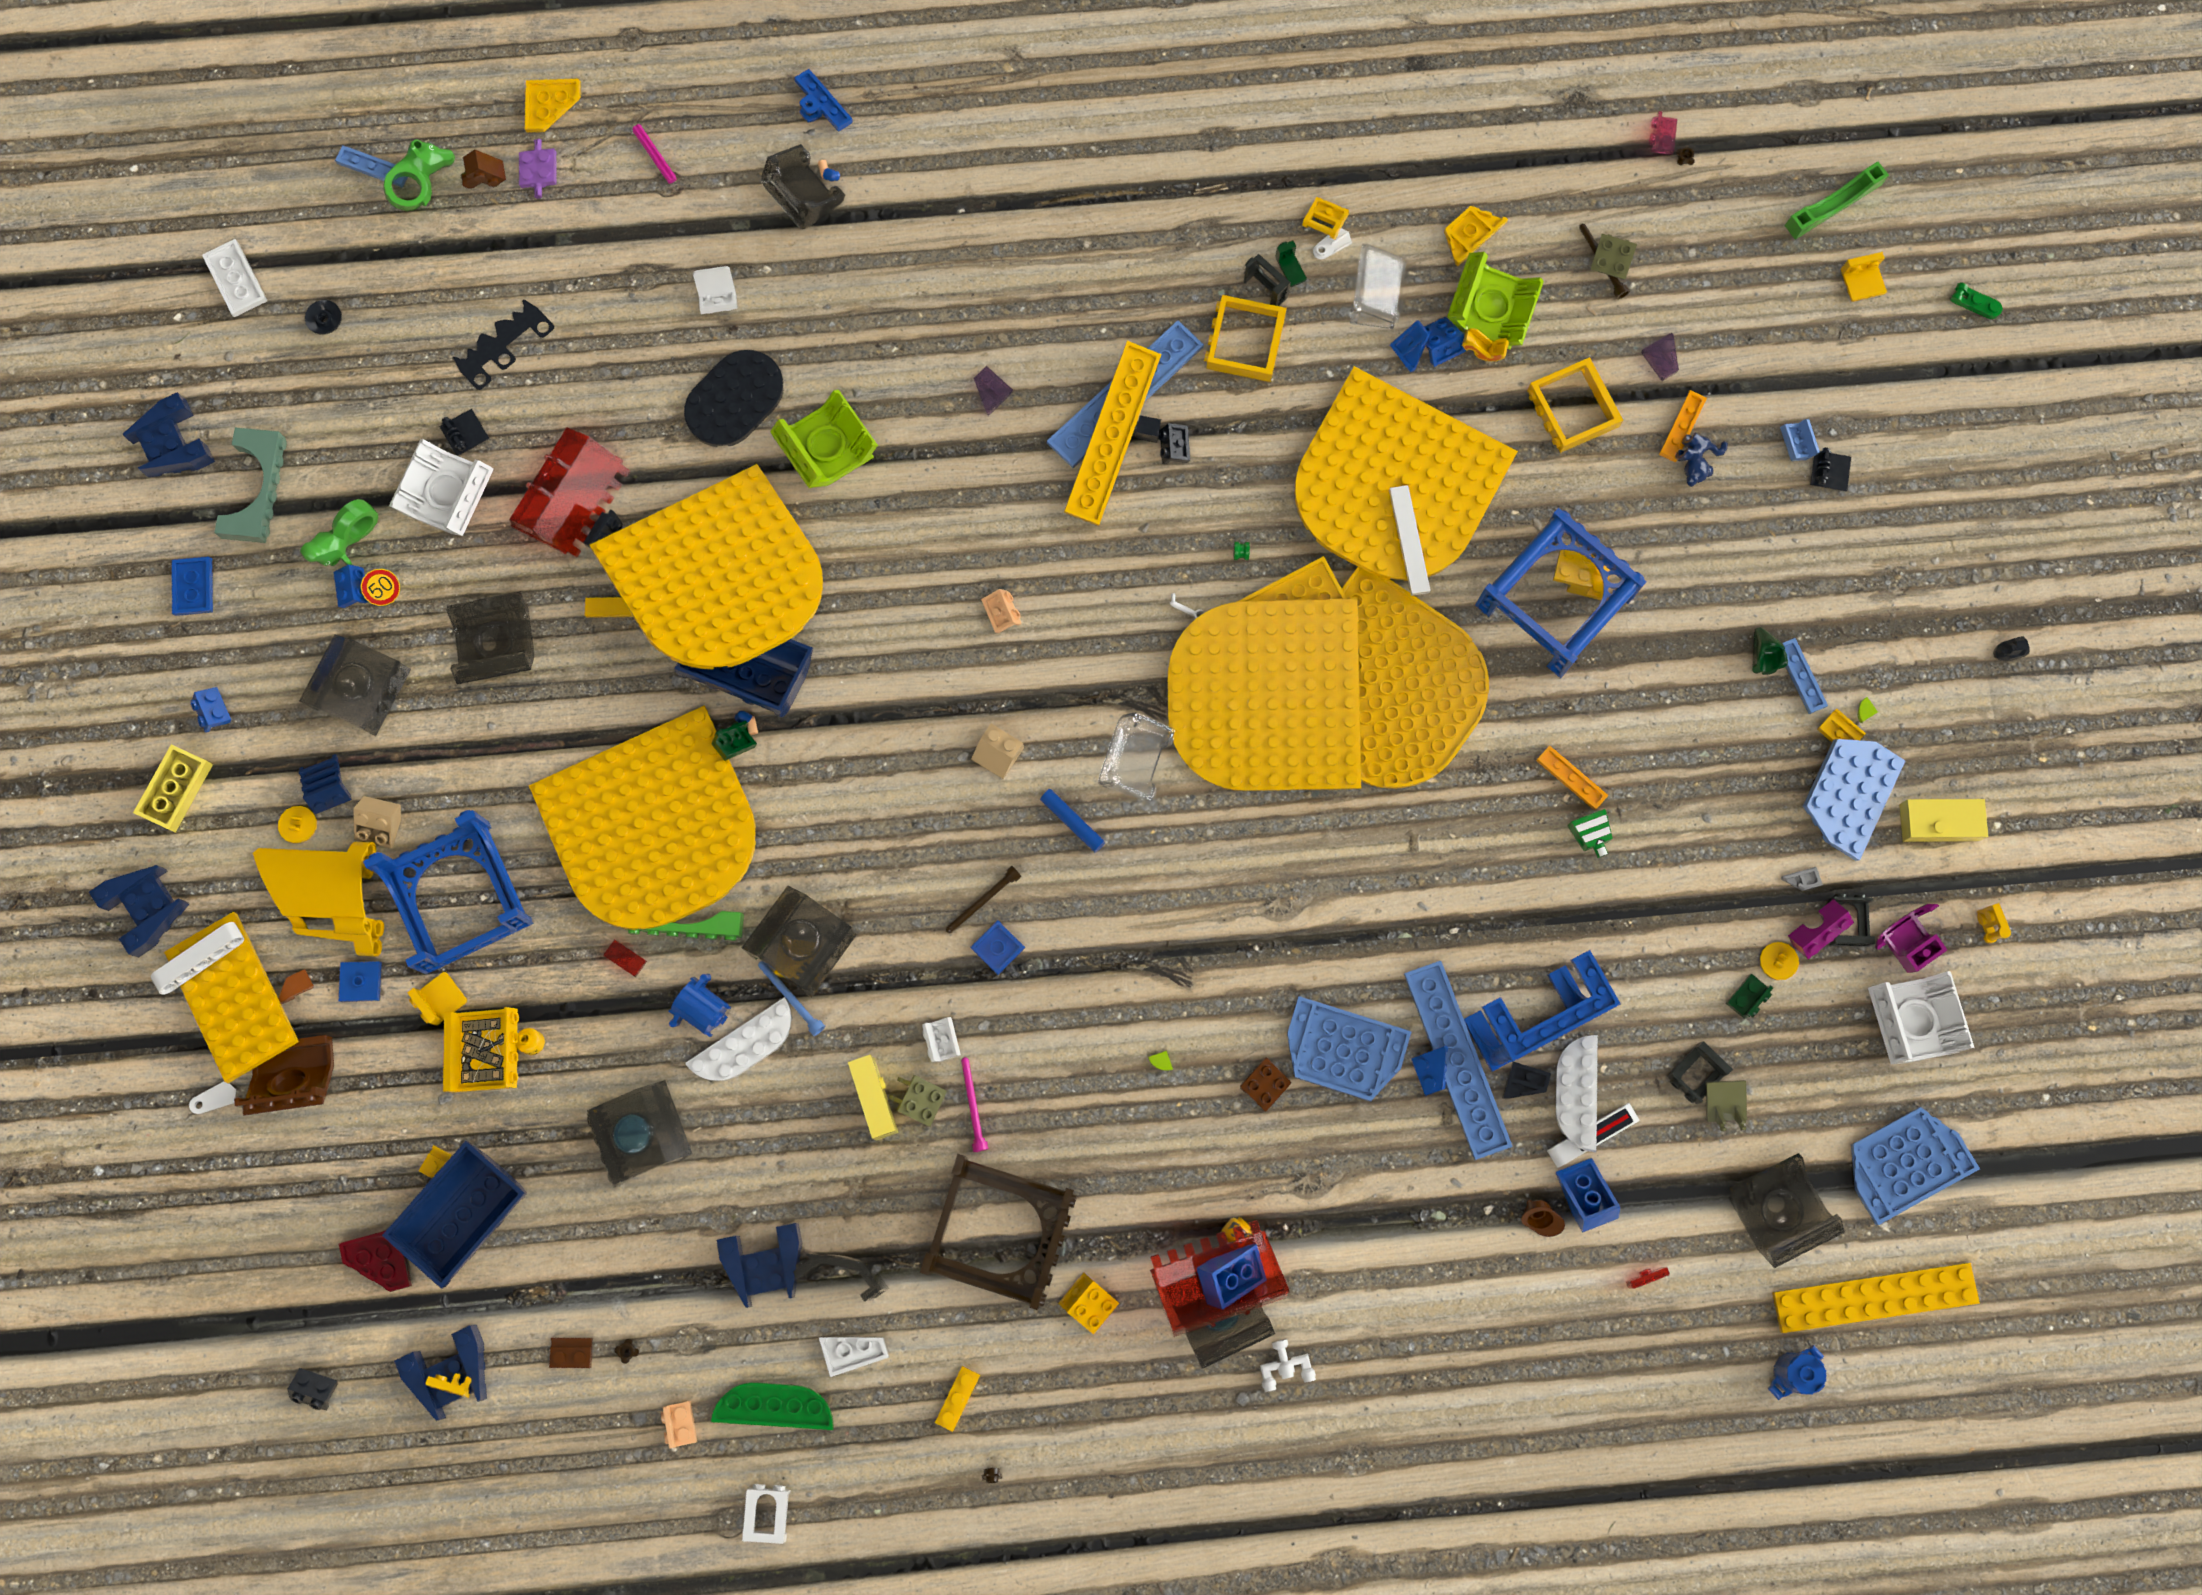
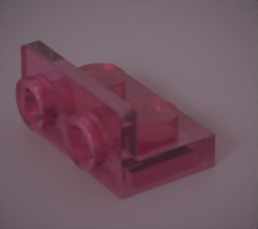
M1658 111L1656 117L1652 118L1651 128H1653V133H1651L1649 144H1652L1651 152L1673 154L1678 119L1662 117V111Z

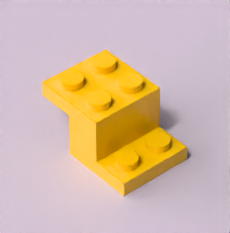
M1559 550L1553 581L1568 584L1566 592L1602 600L1603 580L1595 564L1580 553ZM1603 566L1604 570L1610 571L1606 566Z

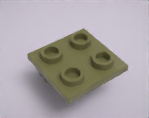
M1602 234L1590 270L1626 280L1637 244L1629 242L1627 239L1622 240L1612 237L1610 234Z
M913 1075L911 1081L898 1077L897 1081L908 1085V1090L903 1100L889 1095L888 1099L899 1103L898 1112L931 1127L947 1091L916 1075Z
M1745 1080L1706 1082L1707 1122H1716L1721 1131H1726L1727 1129L1724 1126L1726 1121L1735 1120L1740 1130H1746L1744 1126L1747 1120Z

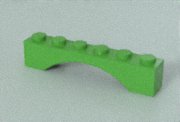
M1879 162L1874 163L1830 196L1813 205L1806 206L1793 214L1785 224L1786 229L1795 240L1882 186L1889 174Z
M721 911L705 921L693 924L671 922L650 929L625 930H628V934L639 935L640 931L647 932V935L651 936L667 933L666 936L678 937V934H686L687 938H697L698 935H704L705 939L716 940L717 936L725 937L724 940L736 941V938H742L744 914L741 912Z

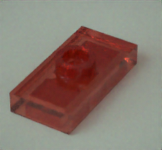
M615 939L603 955L634 977H637L647 963L646 960Z
M1661 1267L1653 1271L1649 1268L1640 1271V1276L1625 1282L1628 1288L1635 1289L1666 1277L1670 1273L1667 1267Z

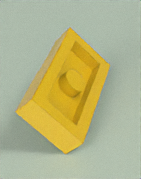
M457 1373L454 1375L451 1383L447 1382V1377L436 1374L435 1378L428 1376L425 1385L469 1398L468 1389L471 1378L466 1376L465 1381L460 1385L459 1378L461 1375Z

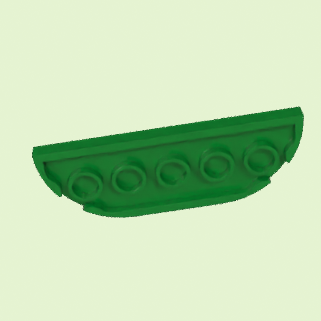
M758 1382L741 1384L732 1388L718 1401L711 1418L713 1423L834 1430L833 1415L825 1399L813 1389L800 1385Z

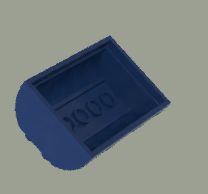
M789 639L775 648L736 666L700 669L677 663L674 669L677 675L682 678H690L707 685L712 690H720L742 699L744 703L749 705L755 704L774 712L779 717H784L789 712L805 681L813 648Z
M465 1141L382 1236L437 1286L444 1289L465 1263L473 1257L493 1231L501 1225L520 1200L527 1195V1192L518 1181L491 1157L473 1146L470 1142Z

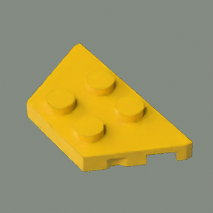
M1470 206L1445 228L1444 233L1456 266L1464 262L1468 258L1469 253L1475 252L1503 227L1508 219L1506 217L1499 218L1493 216L1491 212L1481 211L1479 208Z

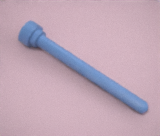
M760 961L758 967L808 1023L809 1032L813 1036L818 1035L826 1027L821 1020H817V1018L814 1019L764 961Z

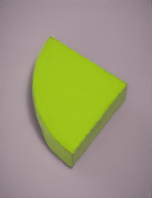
M1868 697L1860 702L1858 708V719L1862 723L1878 713Z
M1167 1051L1148 1057L1154 1067L1164 1071L1173 1070Z

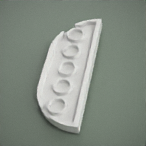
M785 997L685 1064L696 1075L708 1080L725 1081L739 1076L775 1052L785 1042L792 1021L791 1009Z
M1598 1035L1585 1036L1569 1044L1562 1052L1556 1070V1120L1558 1126L1573 1145L1589 1152H1596Z

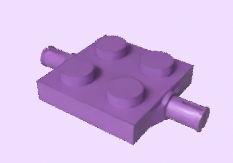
M540 139L534 140V150L519 152V185L521 188H534L535 198H542V188L548 185H557L556 151L554 148L542 149V140Z

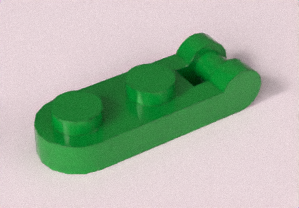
M1965 283L1957 284L1956 292L1950 299L1952 303L1987 319L1997 318L2003 310L2002 304L1999 301L1969 288Z

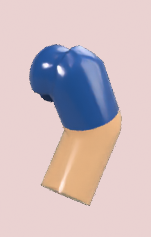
M826 160L818 161V167L823 179L831 182L840 179V173L829 169Z
M739 711L735 714L737 722L741 723L746 720L749 723L747 728L750 735L758 734L754 716L746 711Z

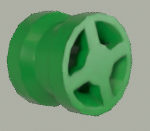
M1234 541V560L1239 558L1249 560L1250 542L1239 543Z

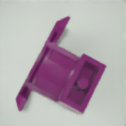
M1925 904L1894 922L1877 937L1875 949L1879 950L1887 944L1907 973L1920 971L1948 950L1938 935H1929L1918 920V917L1932 912L1939 905Z

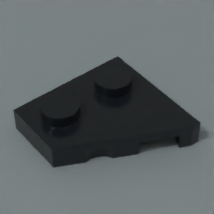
M1512 1062L1502 1099L1546 1093L1551 1073Z

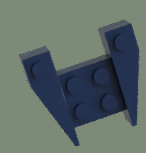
M178 392L161 399L123 433V436L132 444L140 442L149 462L138 467V469L148 478L172 472L174 474L181 473V471L185 470L196 471L215 462L209 447L201 439L188 444L185 443L177 424L194 415L187 400Z
M158 865L106 880L89 891L98 908L110 911L120 903H123L137 927L120 937L119 940L129 955L138 958L159 943L161 936L172 927L173 921L189 906V903L178 898L174 901L159 879L160 876L168 871Z
M799 1223L776 1227L779 1248L743 1255L740 1236L716 1240L719 1259L745 1308L752 1307V1295L787 1288L789 1299L795 1298L800 1253L802 1250Z
M469 1325L452 1333L451 1335L459 1354L429 1368L425 1364L421 1351H414L394 1360L401 1380L436 1421L446 1418L442 1407L464 1397L425 1385L428 1376L435 1378L436 1374L447 1377V1382L451 1383L454 1375L457 1373L461 1375L459 1378L460 1385L465 1381L466 1376L470 1377L469 1394L474 1393L477 1402L487 1399L484 1371L486 1370L484 1362L485 1348L477 1325Z

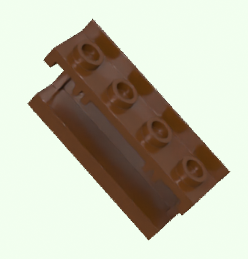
M321 1035L298 1039L299 1042L252 1069V1078L245 1099L234 1098L235 1107H241L243 1116L324 1104L334 1069L332 1037Z

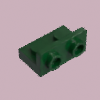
M1750 974L1726 1004L1742 1018L1746 1019L1750 1016L1753 1018L1760 1010L1758 1006L1762 1002L1768 1001L1772 996L1770 992L1773 987L1771 985L1766 986L1757 977Z

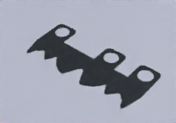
M523 299V312H512L514 320L504 319L495 322L497 337L481 333L477 341V351L467 349L466 359L453 357L459 371L477 390L483 389L492 380L491 376L482 368L488 361L492 359L502 370L507 369L516 361L515 356L506 347L528 328H531L540 338H544L554 330L553 323L536 306ZM541 322L548 323V331L544 333L539 332L537 329L538 324ZM502 354L510 356V362L506 365L499 363V357ZM478 374L486 376V382L482 385H478L474 381L475 376Z

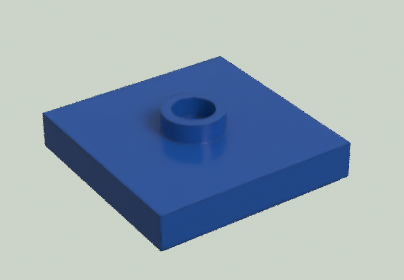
M997 920L970 948L999 975L1025 949V946Z
M340 962L339 1002L380 1001L382 962Z

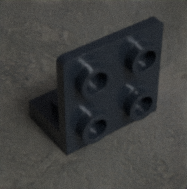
M610 509L608 514L604 512L600 514L583 542L585 546L590 548V544L622 529L623 523L613 510Z

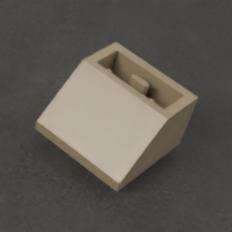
M363 796L354 807V839L392 848L401 822V805Z

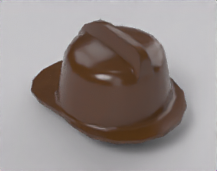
M1542 1200L1527 1201V1206L1521 1218L1522 1224L1545 1237L1557 1236L1565 1229V1221L1551 1209L1547 1202Z

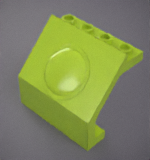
M1485 252L1469 253L1447 315L1448 319L1464 333L1469 328H1475L1492 341L1507 338L1509 350L1511 346L1522 345L1544 281L1541 277L1517 278L1486 265L1488 255Z
M833 390L821 408L795 424L788 425L784 419H778L770 431L808 488L831 485L874 458L872 453L878 446L839 390Z

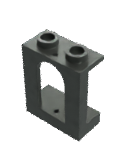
M1259 254L1255 258L1251 257L1246 262L1244 283L1246 284L1254 276L1272 292L1270 305L1280 306L1288 298L1291 282ZM1259 264L1280 283L1277 285L1261 270Z
M1835 894L1834 897L1828 899V903L1834 899L1840 905L1846 903L1853 905L1857 911L1858 936L1838 935L1829 943L1830 946L1869 947L1875 944V936H1870L1869 902L1873 901V898H1866L1864 894H1857L1854 897H1847L1846 894Z
M1703 1041L1698 1043L1667 1077L1670 1079L1672 1086L1676 1089L1680 1088L1685 1093L1684 1097L1689 1102L1699 1104L1703 1102L1702 1099L1706 1096V1082H1719L1733 1069ZM1702 1056L1715 1070L1697 1089L1692 1090L1681 1078L1693 1063Z

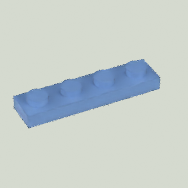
M343 145L335 159L338 165L382 181L385 180L386 174L396 165ZM399 177L393 182V185L403 188L408 177Z
M1796 638L1782 643L1785 646L1788 658L1786 669L1808 714L1826 708L1828 704Z

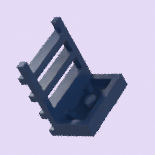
M336 754L332 755L331 759L308 768H299L300 771L298 772L301 776L300 782L302 784L301 790L304 793L303 799L315 814L352 800L351 794L342 783Z

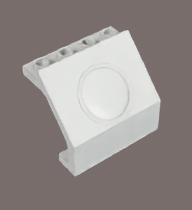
M420 439L389 506L406 516L440 530L463 536L494 468L479 460L471 462L446 452L424 439Z
M1951 971L1893 985L1885 982L1868 988L1891 1064H1905L1960 1053V1051L1974 1048Z

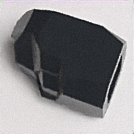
M2021 636L2000 643L1994 649L1993 655L1999 661L2008 662L2027 656L2030 653V646L2027 639Z

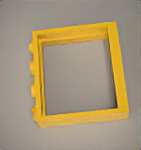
M1222 295L1221 301H1217L1215 312H1218L1217 318L1214 317L1211 328L1214 329V333L1209 335L1208 345L1211 346L1210 351L1205 353L1206 369L1271 382L1287 308ZM1225 307L1277 317L1266 368L1214 358Z
M1590 357L1531 382L1527 389L1530 395L1529 399L1533 400L1536 406L1537 415L1543 419L1544 428L1550 433L1552 443L1556 445L1560 453L1617 429L1624 421ZM1581 371L1608 421L1566 439L1540 388Z

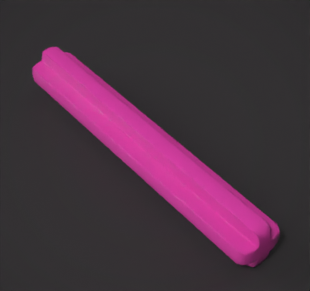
M640 124L633 126L634 134L669 184L675 182L677 179L675 174Z

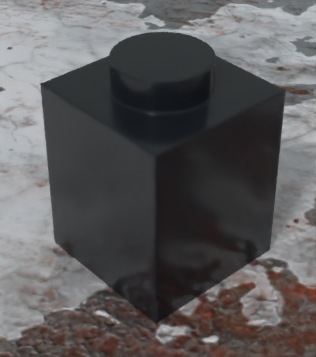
M1139 415V420L1133 431L1136 433V439L1157 443L1161 419Z

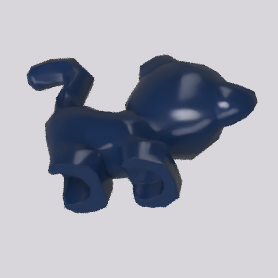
M1696 432L1693 436L1687 434L1683 438L1682 444L1688 448L1685 451L1678 450L1675 457L1679 462L1687 460L1684 471L1687 476L1688 486L1693 487L1714 474L1713 466L1708 464L1705 458H1703V454L1707 450H1711L1716 457L1723 456L1728 448L1727 442H1721L1720 449H1718L1709 438L1701 436Z

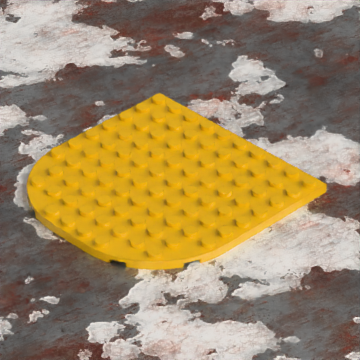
M1354 366L1300 462L1295 480V503L1305 528L1311 532L1316 541L1325 549L1376 576L1385 579L1392 578L1408 581L1389 494L1390 488L1408 485L1427 576L1431 577L1450 566L1464 552L1518 451Z
M758 464L590 544L592 552L649 642L659 652L661 651L669 656L671 660L689 667L700 669H714V667L723 666L732 667L775 648L803 630V627L816 613L822 597L823 576L818 556Z
M1357 567L1342 590L1347 599H1357L1359 620L1361 782L1375 787L1392 789L1415 786L1433 778L1446 768L1479 723L1485 711L1489 693L1488 670L1483 655L1473 643V639L1457 624L1414 595L1411 596L1410 592L1392 580L1376 576Z
M1357 599L1232 602L1203 613L1189 624L1177 640L1169 661L1168 721L1173 743L1183 761L1193 772L1207 782L1235 791L1361 789Z
M705 705L529 785L575 895L588 911L610 925L636 930L650 929L671 922L674 923L725 897L737 882L741 881L751 863L756 845L754 815L730 760L724 761L712 745L717 731Z

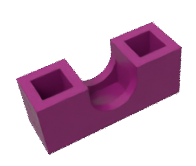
M1834 899L1818 911L1823 920L1821 926L1811 929L1802 924L1788 935L1793 947L1807 959L1817 954L1823 947L1832 942L1854 923L1849 911Z

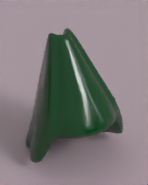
M1755 628L1753 673L1758 674L1762 672V675L1774 674L1778 669L1785 668L1788 665L1785 646L1764 628Z

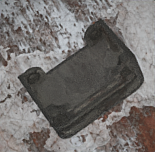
M802 144L768 156L761 180L769 194L794 223L803 230L811 227L844 201L845 194L837 186L828 189L809 168L810 153Z

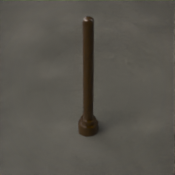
M1582 223L1579 229L1595 254L1598 244L1586 224ZM1607 275L1614 286L1613 293L1617 299L1624 298L1630 293L1626 284L1621 283L1617 277Z
M1010 866L1004 874L1005 877L946 927V932L952 933L1008 883L1017 882L1022 877L1013 866Z

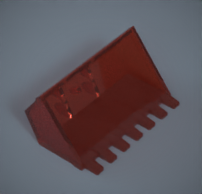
M566 427L550 455L546 454L544 456L546 461L532 484L528 482L526 485L528 490L509 520L513 529L563 554L568 552L574 557H578L581 550L575 547L573 542L577 539L583 543L587 535L581 532V529L584 525L589 529H592L595 522L589 518L592 512L598 516L602 512H606L605 509L597 504L600 498L608 504H611L614 497L605 491L608 485L617 491L621 488L622 483L614 478L616 472L627 477L630 470L622 465V459L613 455L591 437Z
M1257 1220L1249 1222L1252 1235L1246 1237L1241 1226L1234 1227L1232 1230L1235 1240L1229 1243L1224 1231L1216 1234L1219 1243L1217 1247H1211L1208 1237L1200 1239L1203 1252L1195 1254L1192 1243L1185 1244L1183 1247L1186 1257L1180 1260L1175 1248L1167 1251L1170 1261L1168 1264L1162 1265L1159 1254L1150 1257L1154 1268L1150 1272L1173 1337L1207 1325L1214 1327L1216 1322L1244 1312L1245 1315H1249L1250 1310L1287 1298L1290 1290L1264 1230H1260ZM1257 1244L1267 1281L1223 1310L1208 1305L1197 1267L1214 1257Z

